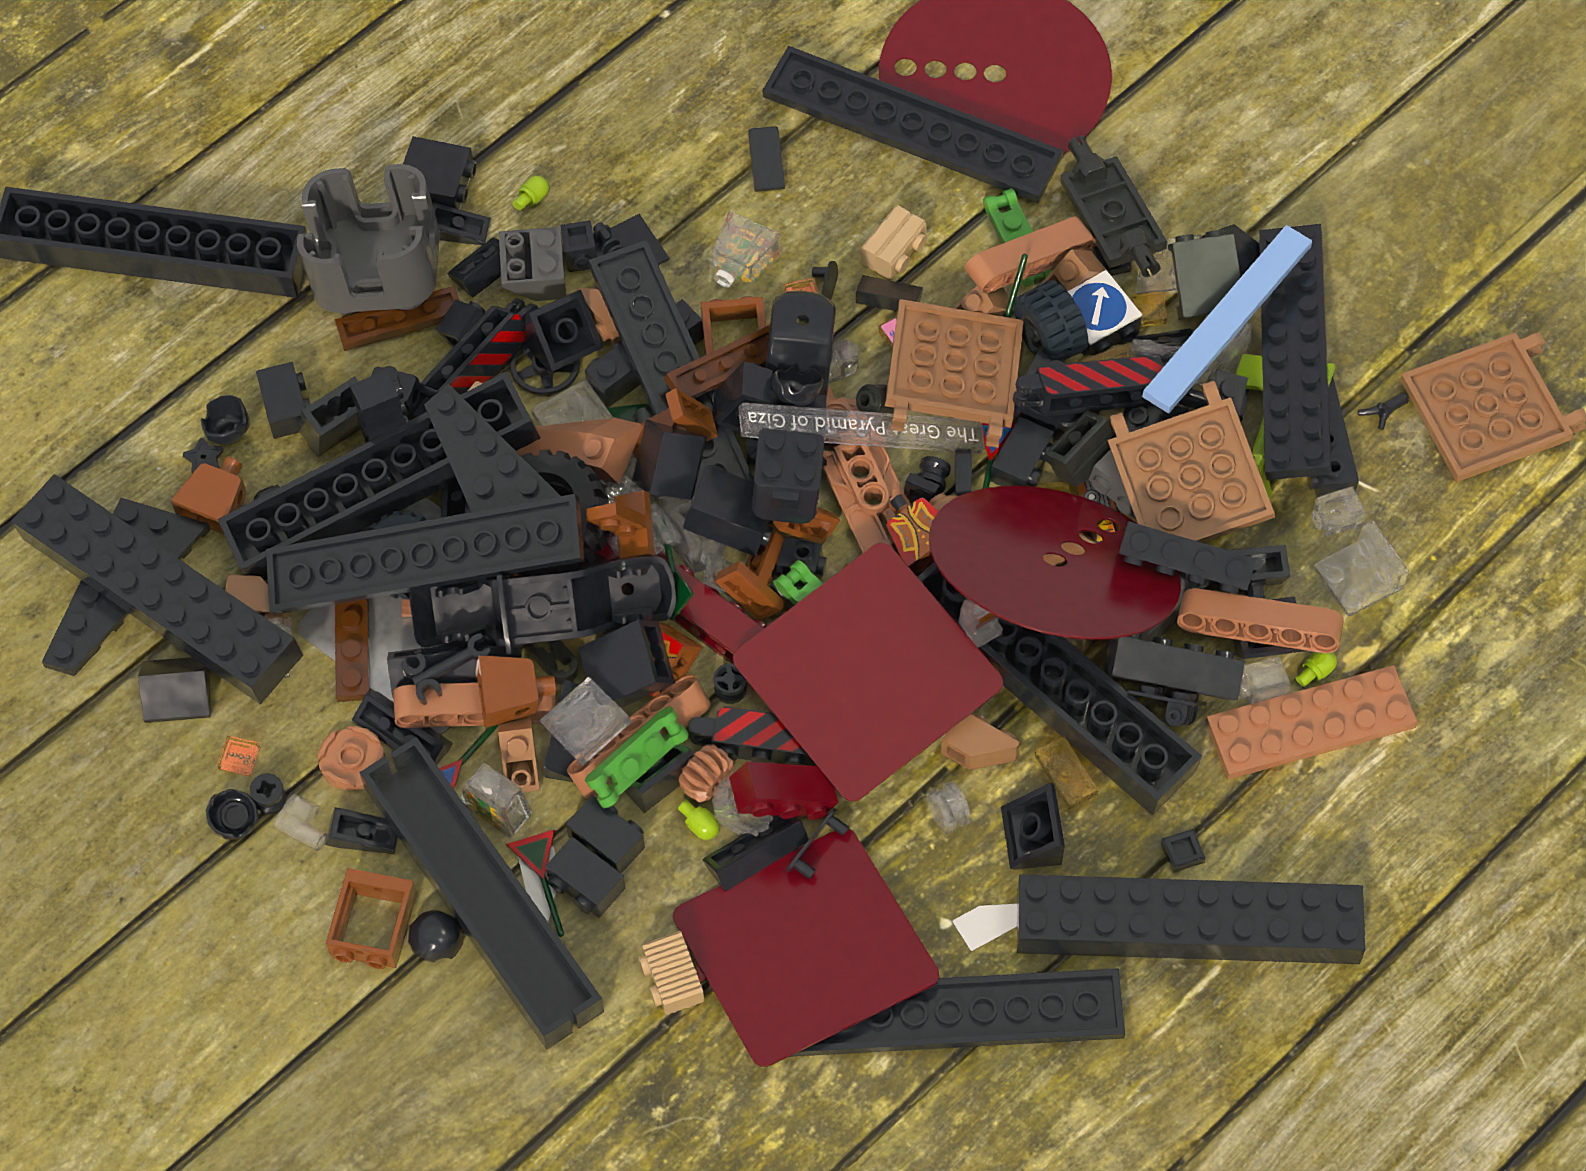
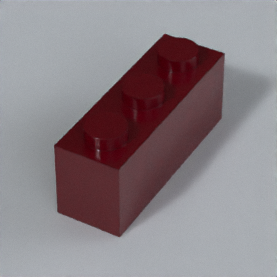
M746 762L729 777L738 814H752L754 817L775 815L783 819L807 817L809 820H818L824 818L827 812L839 803L835 787L818 766Z

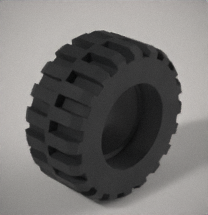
M540 450L539 455L533 456L531 452L522 455V458L559 495L576 494L579 497L585 561L518 573L521 575H531V573L542 574L569 571L580 567L585 562L588 564L592 563L596 559L594 554L596 550L602 551L607 543L604 535L611 533V531L601 530L599 526L587 522V508L610 504L609 498L591 467H587L585 462L577 456L571 459L570 455L563 451H557L556 455H553L550 450Z

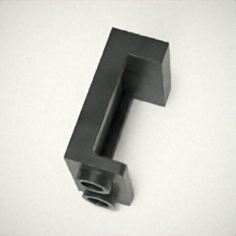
M1224 229L1205 232L1206 238L1195 240L1193 234L1176 236L1175 243L1167 245L1168 251L1172 252L1179 306L1176 307L1178 319L1209 315L1240 279L1234 234L1225 235Z

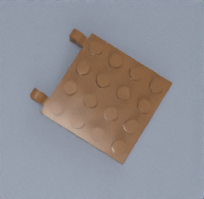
M900 299L885 406L894 408L891 430L904 431L907 410L989 424L986 446L998 448L1003 426L1011 428L1015 404L1012 398L1016 391L1015 384L1018 378L1024 321Z
M1515 332L1401 374V383L1456 482L1572 440L1573 433L1586 429L1584 423L1586 422V412L1584 408L1563 416L1530 358L1543 352L1540 346L1546 342L1540 332L1521 340Z
M1214 380L1202 384L1207 406L1129 433L1122 412L1110 416L1116 437L1108 440L1137 524L1201 543L1275 518L1274 510L1232 398L1221 400Z

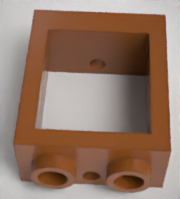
M744 296L740 299H713L709 302H701L706 355L714 351L711 322L757 318L758 330L766 327L763 297Z
M347 868L326 940L329 954L334 959L344 963H351L353 960L366 962L368 966L375 969H385L386 966L396 968L417 895L414 882L412 880ZM356 895L401 903L388 950L343 942Z

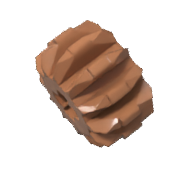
M715 745L704 746L700 751H696L695 755L689 759L688 764L682 769L683 773L679 776L680 787L685 791L684 793L699 803L709 801L712 796L717 795L721 788H724V784L729 780L730 774L734 770L733 760L728 757L725 751L721 748L718 749Z

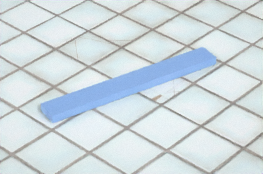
M1286 225L1144 389L1142 397L1169 414L1311 248L1312 240Z

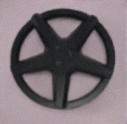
M524 343L511 357L510 371L514 382L523 390L532 394L551 397L553 394L563 391L575 381L578 373H580V359L576 360L574 364H568L553 372H549ZM522 349L532 360V365L517 372L515 362L518 353ZM571 372L566 381L553 387V373ZM540 375L543 388L532 387L522 381V379Z

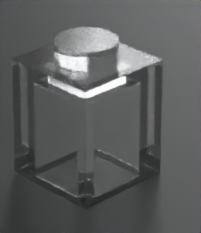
M1280 656L1244 666L1239 696L1241 699L1245 698L1248 705L1288 694L1291 684Z

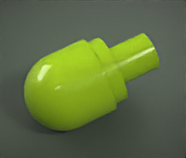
M536 175L525 181L518 190L519 196L512 202L514 208L521 211L527 205H537L549 192L547 180L542 176Z
M1314 652L1305 660V663L1302 665L1304 670L1295 678L1299 685L1305 687L1312 680L1316 682L1323 680L1335 669L1337 665L1336 655L1333 652Z
M688 800L680 804L678 810L687 817L685 823L698 838L711 840L718 835L720 823L707 808L702 806L696 808Z

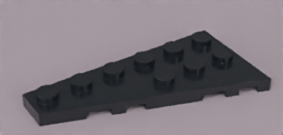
M449 384L424 404L471 512L560 496Z
M120 498L113 512L115 516L178 559L181 557L184 559L192 551L191 547L201 536L204 538L211 530L209 523L124 498ZM81 580L42 660L44 667L75 676L101 648L100 644L112 631L116 632L124 624L123 620L129 613Z

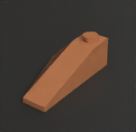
M606 418L537 426L536 429L541 439L516 452L521 457L530 452L533 456L539 455L540 450H550L553 455H556L557 451L567 452L571 459L577 456L583 460L586 466L591 467L598 479L619 484L643 429V425L618 418Z

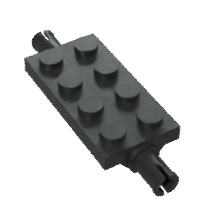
M1078 136L1080 145L1075 137L1072 138L1067 146L1075 157L1077 164L1071 172L1061 175V185L1084 225L1095 237V244L1109 268L1135 260L1142 276L1150 277L1147 269L1150 270L1152 276L1157 274L1161 267L1153 254L1167 249V240L1118 157L1115 156L1105 160L1092 152L1084 136Z

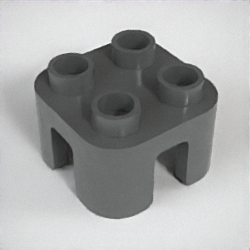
M392 164L385 167L384 183L390 200L387 203H362L358 198L351 172L346 168L325 170L316 174L307 182L302 193V209L310 233L298 234L297 248L314 299L321 308L340 314L388 309L410 310L420 306L433 293L437 279L440 230L425 177L417 168L405 164Z

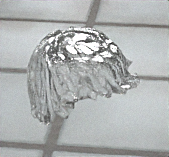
M730 776L723 779L714 791V798L712 799L713 811L715 812L714 817L718 823L727 830L739 835L741 833H748L757 836L759 832L768 830L769 822L773 820L772 815L754 817L752 814H738L729 780Z

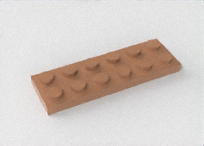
M1394 665L1216 713L1206 718L1207 727L1228 780L1416 728L1418 723Z

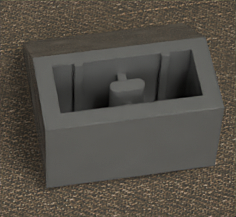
M561 227L499 232L501 283L503 288L534 301L557 300L566 296Z

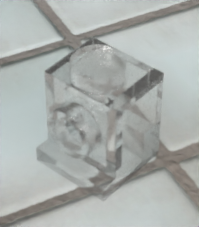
M1353 486L1318 497L1311 516L1316 529H1323L1326 536H1330L1351 528H1355V530L1360 529L1366 512Z

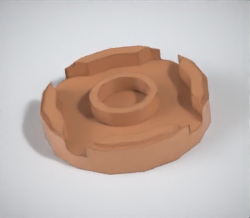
M349 726L347 729L341 731L338 729L330 733L322 742L318 752L319 768L325 780L335 788L346 791L361 790L364 786L359 772L383 758L385 753L378 736L366 728Z

